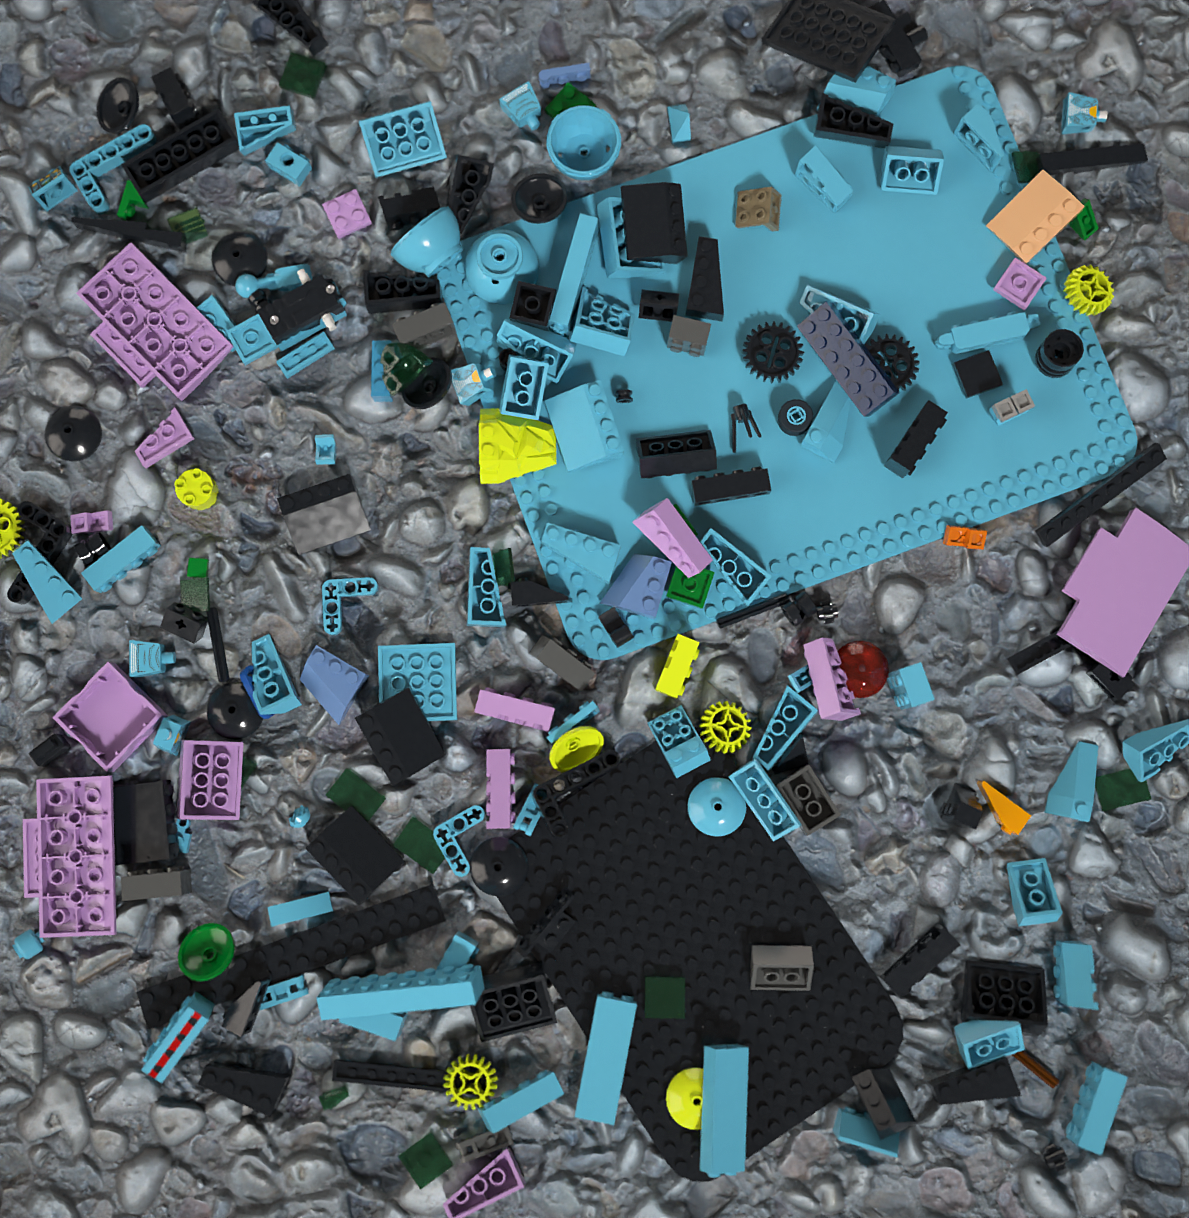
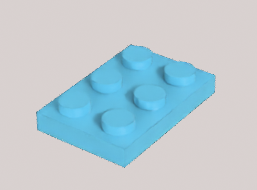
M593 701L591 703L585 702L579 707L580 711L577 714L573 715L572 713L563 720L565 723L560 727L555 726L548 732L549 736L546 738L554 745L557 739L573 728L581 727L598 714L600 710Z

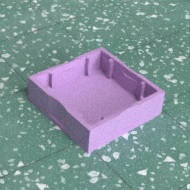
M107 662L88 681L84 689L72 697L52 718L71 737L78 740L84 746L87 753L106 772H114L160 726L162 720L168 717V715L117 664Z

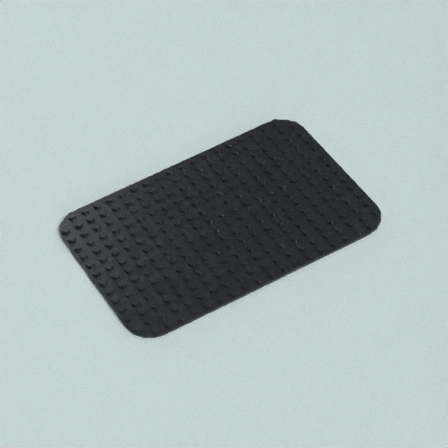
M694 727L703 742L707 737L706 735H700V732L704 730ZM657 741L617 766L614 770L606 773L558 805L569 827V831L564 839L555 840L552 838L542 817L539 818L531 836L525 834V831L520 830L508 838L518 843L524 850L528 859V873L519 889L509 895L496 897L521 936L524 937L531 929L533 923L537 922L544 910L552 904L557 894L565 887L575 895V898L566 907L564 912L573 918L576 923L551 953L538 943L531 951L537 961L543 963L546 975L588 1041L598 994H602L605 991L613 993L614 997L621 998L622 995L633 997V1001L637 1002L621 1092L667 1164L679 1176L692 1182H709L719 1177H709L708 1173L700 1170L701 1129H688L678 1124L670 1115L666 1103L668 1086L679 1072L694 1067L704 1069V1046L739 1044L749 1047L745 1160H747L854 1087L853 1076L869 1069H880L886 1065L899 1051L903 1040V1021L897 1007L785 838L782 836L773 841L747 802L744 820L730 834L710 836L698 830L692 823L688 814V799L692 790L700 782L709 778L718 777L731 781L729 776L738 768L729 754H724L722 748L719 752H716V746L709 748L710 741L703 742L711 760L676 778ZM715 804L714 809L716 811L721 810V804ZM552 809L546 815L554 817L556 815L555 810ZM562 826L554 827L556 834H564L565 830ZM495 864L494 868L496 871H500L502 866ZM752 945L811 946L814 967L810 991L751 990ZM695 1098L693 1100V1103L697 1105L700 1103L701 1100L699 1098Z

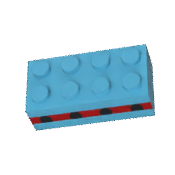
M196 991L192 997H186L180 1010L175 1012L167 1028H163L157 1041L152 1043L142 1060L145 1063L142 1071L160 1083L164 1081L208 1022L215 1004Z

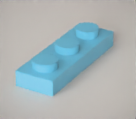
M322 332L276 362L288 379L335 348L326 334Z

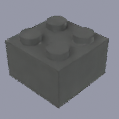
M674 315L667 348L676 353H681V351L688 352L693 357L704 356L711 324Z

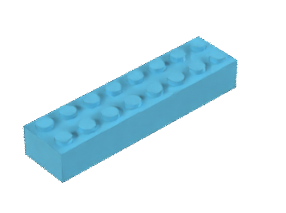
M467 964L460 968L448 966L441 970L429 968L422 972L410 970L403 974L391 972L384 976L372 974L365 978L353 976L346 980L335 978L331 979L317 996V1003L321 1020L476 1005L484 990V983L480 965L474 966L473 964Z

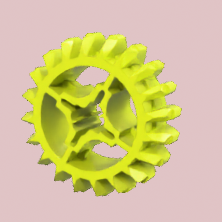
M1083 265L1074 269L1067 276V280L1064 283L1066 287L1063 292L1067 293L1065 298L1070 301L1068 305L1074 306L1073 311L1079 310V314L1085 313L1086 316L1091 314L1094 316L1105 311L1112 303L1111 300L1114 298L1112 293L1115 290L1111 288L1113 282H1109V276L1104 275V270L1099 271L1098 267L1093 268L1092 265Z
M720 701L716 703V706L712 704L709 706L710 710L706 709L704 711L706 716L700 718L704 722L699 725L700 728L704 729V731L700 732V735H706L707 737L703 742L710 741L709 748L716 746V752H719L722 748L724 754L728 750L733 753L735 748L739 750L742 748V745L747 743L745 738L750 737V734L746 731L752 729V727L747 726V723L751 722V720L745 719L747 712L741 713L742 707L739 706L736 709V703L734 702L730 706L728 701L723 702V705ZM717 713H722L720 722L712 723L714 716ZM731 716L735 718L737 723L732 721ZM726 724V726H728V728L730 729L725 731V728L723 729L722 725ZM713 731H716L720 735V739L714 734ZM739 731L737 738L733 742H729L731 732Z
M466 1054V1061H464L462 1056H459V1064L453 1060L451 1064L454 1068L448 1067L446 1071L450 1074L444 1076L445 1080L450 1081L444 1083V1088H450L446 1091V1095L453 1094L450 1101L454 1102L457 1099V1107L464 1103L465 1110H467L469 1104H471L472 1110H475L476 1103L482 1108V1100L488 1103L490 1101L488 1095L491 1097L495 1095V1092L491 1089H497L498 1086L496 1083H492L497 1081L498 1076H491L495 1073L496 1069L492 1068L489 1070L491 1062L483 1064L485 1057L478 1061L477 1054H474L473 1060H470V1054ZM473 1066L479 1068V1070L471 1073L466 1069L464 1070L463 1067ZM457 1072L461 1075L460 1078L463 1081L459 1089L455 1085V1075ZM483 1074H485L487 1079L485 1091L481 1089L482 1086L479 1084V1079ZM476 1077L474 1081V1084L476 1085H473L471 1083L470 1085L466 1086L468 1079L471 1080L472 1078L474 1079ZM467 1091H472L479 1096L467 1097L463 1094Z

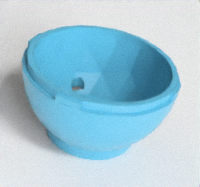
M579 105L571 107L559 115L557 114L548 129L546 146L550 159L561 173L576 180H592L604 175L618 159L621 148V134L615 120L608 112L593 106ZM586 151L587 155H582L581 152Z
M449 206L442 207L419 222L395 244L391 250V256L403 267L414 272L424 273L428 278L446 267L463 250L460 245L459 224Z
M509 230L489 231L480 236L467 253L465 259L466 280L472 291L485 301L494 304L513 303L518 281L536 284L539 276L538 256L527 239L518 233ZM503 256L504 258L502 261H498L497 257ZM492 280L499 281V283L493 284Z

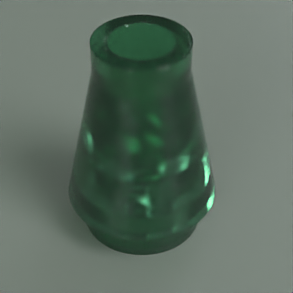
M344 1085L324 1091L318 1097L324 1111L328 1109L332 1110L350 1095Z

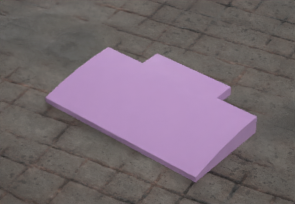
M129 243L76 293L103 321L90 335L142 388L157 376L183 401L234 347L132 243Z
M1137 508L1129 512L1115 536L1103 528L1098 529L1062 589V592L1075 599L1076 602L1056 635L1121 677H1125L1189 566V545Z
M113 776L37 779V818L23 819L24 898L39 897L40 938L116 935Z

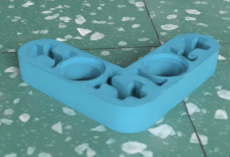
M365 577L332 579L324 582L322 585L323 626L326 633L335 636L342 630L341 597L374 595L379 588L375 579ZM369 581L374 585L371 591H368L367 588H361L362 592H359L358 582H361L362 586L368 585ZM350 582L356 586L352 593H348L345 589V586ZM330 584L336 587V590H333V597H337V600H327V597L331 598V593L327 590ZM336 603L337 610L334 613H329L327 610L328 604ZM338 615V618H334V624L338 625V628H335L334 632H332L328 628L332 624V619H327V616L334 617Z
M474 805L437 826L433 831L434 839L453 873L458 877L466 876L470 871V865L455 837L484 819V809L478 805ZM473 809L481 810L480 819L472 818L470 819L472 824L468 825V821L463 815L467 813L469 817L473 814ZM458 818L463 819L465 822V826L461 830H457L454 827V821ZM438 830H447L448 833L445 836L447 840L452 838L453 842H449L442 847L441 843H444L442 837H437L439 834ZM450 845H454L457 848V854L453 857L448 856L446 853V849ZM459 855L462 856V859H459L460 863L467 866L463 874L461 871H456L458 868L457 863L454 862L452 864L450 861L456 859Z

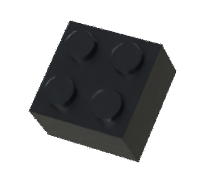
M518 281L509 319L548 331L550 326L549 319L557 295L556 289Z

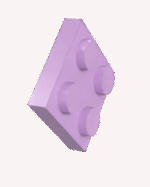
M356 189L322 204L338 239L372 224Z
M1015 257L993 290L1025 310L1047 278Z

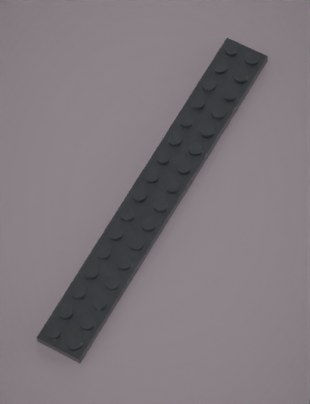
M431 884L233 956L228 967L213 979L195 981L184 974L140 990L136 994L147 1028L150 1030L169 1023L175 1012H178L182 1007L181 1005L186 997H192L195 991L215 1005L242 996L257 981L266 977L271 978L268 985L270 986L445 922L446 918L435 886Z

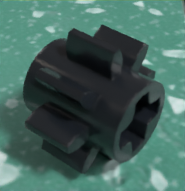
M830 600L822 601L820 606L816 607L818 621L823 620L824 624H830L834 622V618H838L837 605L831 604Z
M1054 1144L1045 1147L1046 1153L1043 1154V1158L1048 1168H1054L1057 1172L1065 1169V1162H1068V1157L1062 1147L1057 1148Z

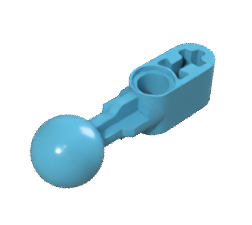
M300 264L275 270V273L267 274L265 277L258 279L251 274H243L236 280L235 288L237 293L243 298H249L254 292L262 289H278L282 292L291 291L303 285L297 274L300 269H304L312 280L310 265Z

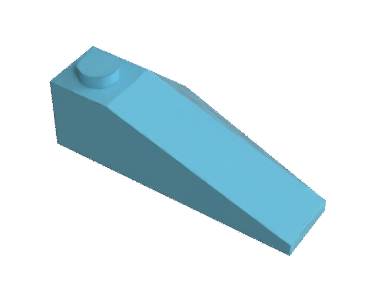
M1189 719L1143 731L1122 741L1123 757L1139 782H1143L1160 771L1159 766L1165 761H1171L1175 751L1179 748L1183 749L1189 744Z
M1078 741L1063 771L1060 772L1056 783L1048 793L1044 813L1082 822H1090L1094 801L1098 745Z

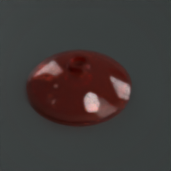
M852 641L837 651L842 662L839 667L846 673L848 678L846 680L849 692L853 691L855 698L870 697L883 688L888 678L889 665L886 656L876 645L866 641ZM860 665H863L865 667L864 672H861L859 670Z

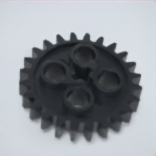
M773 321L772 326L765 322L764 328L758 325V331L752 329V336L747 335L746 339L749 342H744L743 344L746 349L742 350V354L746 355L743 357V361H748L745 368H752L750 374L757 373L756 379L763 376V382L770 378V382L773 383L774 378H776L780 383L782 377L788 380V373L793 376L795 374L794 369L798 370L800 368L797 363H802L803 361L799 357L804 354V351L799 350L803 347V344L797 343L801 337H794L795 330L791 333L789 332L790 326L784 329L782 322L779 327L776 326L775 321ZM778 337L779 340L775 349L774 357L772 359L771 367L768 368L767 364L770 358L771 350L774 345L775 338ZM769 338L771 343L764 344L762 339ZM781 343H786V344H788L789 349H787V350L782 349V348L780 347V344H781ZM762 355L766 358V361L760 362L756 357ZM782 361L784 366L777 367L774 362Z
M888 334L885 335L883 340L878 336L877 342L871 339V346L865 344V347L874 359L880 362V367L886 375L890 376V380L898 391L899 388L906 391L905 384L911 386L912 381L910 379L916 380L917 376L914 373L919 372V368L915 366L919 365L920 361L914 360L918 357V353L912 354L915 347L908 348L910 341L902 343L903 337L896 340L895 334L892 336V339H889ZM888 349L895 350L896 354L888 355L886 351ZM879 351L883 354L884 359L878 354ZM885 361L887 362V364L892 363L891 369L889 366L885 367ZM903 364L907 369L900 371L896 366ZM893 372L898 376L897 379L893 376Z

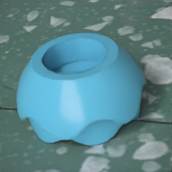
M301 805L300 808L294 810L293 816L289 818L291 827L302 828L308 822L310 811L307 806Z

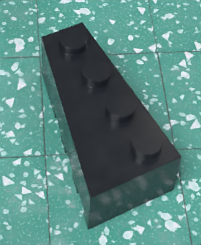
M296 0L252 1L261 14L313 56H316L329 45Z
M928 400L884 467L901 478H904L907 474L910 476L916 468L915 463L917 460H921L926 453L925 447L927 444L931 445L937 435L934 434L938 428L941 429L946 423L947 419L945 416L948 412Z
M1007 1057L969 1070L966 1066L927 1081L934 1100L939 1105L1022 1096Z

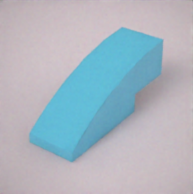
M329 892L267 907L271 927L333 911Z

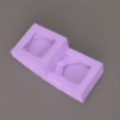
M112 511L85 512L70 515L72 534L113 530Z

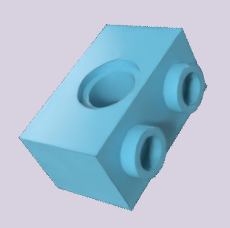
M278 142L265 160L270 169L299 187L312 169L306 156L303 154L297 155L291 147L286 144L283 146ZM288 161H293L291 165H286Z

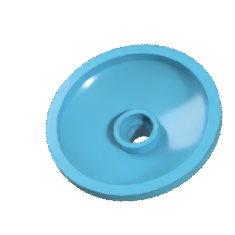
M718 777L709 778L700 782L692 790L688 799V814L694 826L701 832L710 836H724L732 833L741 825L746 814V801L730 780ZM717 803L721 804V810L719 811L714 809Z

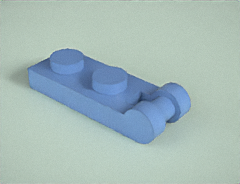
M589 63L542 70L539 73V84L541 88L546 89L550 84H566L569 81L575 80L585 81L587 78H590Z

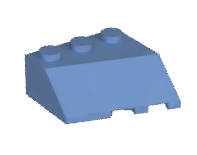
M634 554L600 604L655 619L672 562L654 556Z
M316 645L305 663L300 681L336 723L340 725L369 675Z

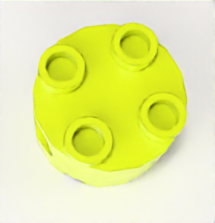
M198 468L183 472L174 483L178 499L192 509L205 510L210 508L217 500L219 488L216 481Z

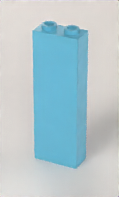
M579 214L549 319L550 332L563 337L569 336L598 235V218Z
M605 991L597 995L575 1110L576 1118L610 1125L615 1123L637 1002L633 1001V997L622 995L621 998L614 997L613 993Z
M739 1044L704 1046L700 1170L708 1173L709 1177H720V1174L734 1176L737 1175V1172L745 1171L749 1047Z

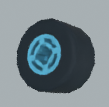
M793 399L787 401L781 407L777 422L785 434L798 436L804 434L809 429L813 421V412L806 402Z

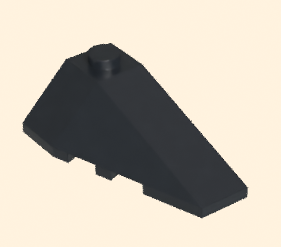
M458 154L454 155L446 207L449 206L459 224L460 234H462L482 195L491 182L494 163Z

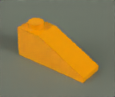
M979 780L977 786L995 820L1002 826L1000 829L1008 835H1018L1031 818V815L984 780Z

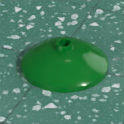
M207 923L193 929L185 937L179 948L178 964L181 971L188 978L195 981H206L220 975L228 967L234 955L235 942L233 935L226 927L217 923Z

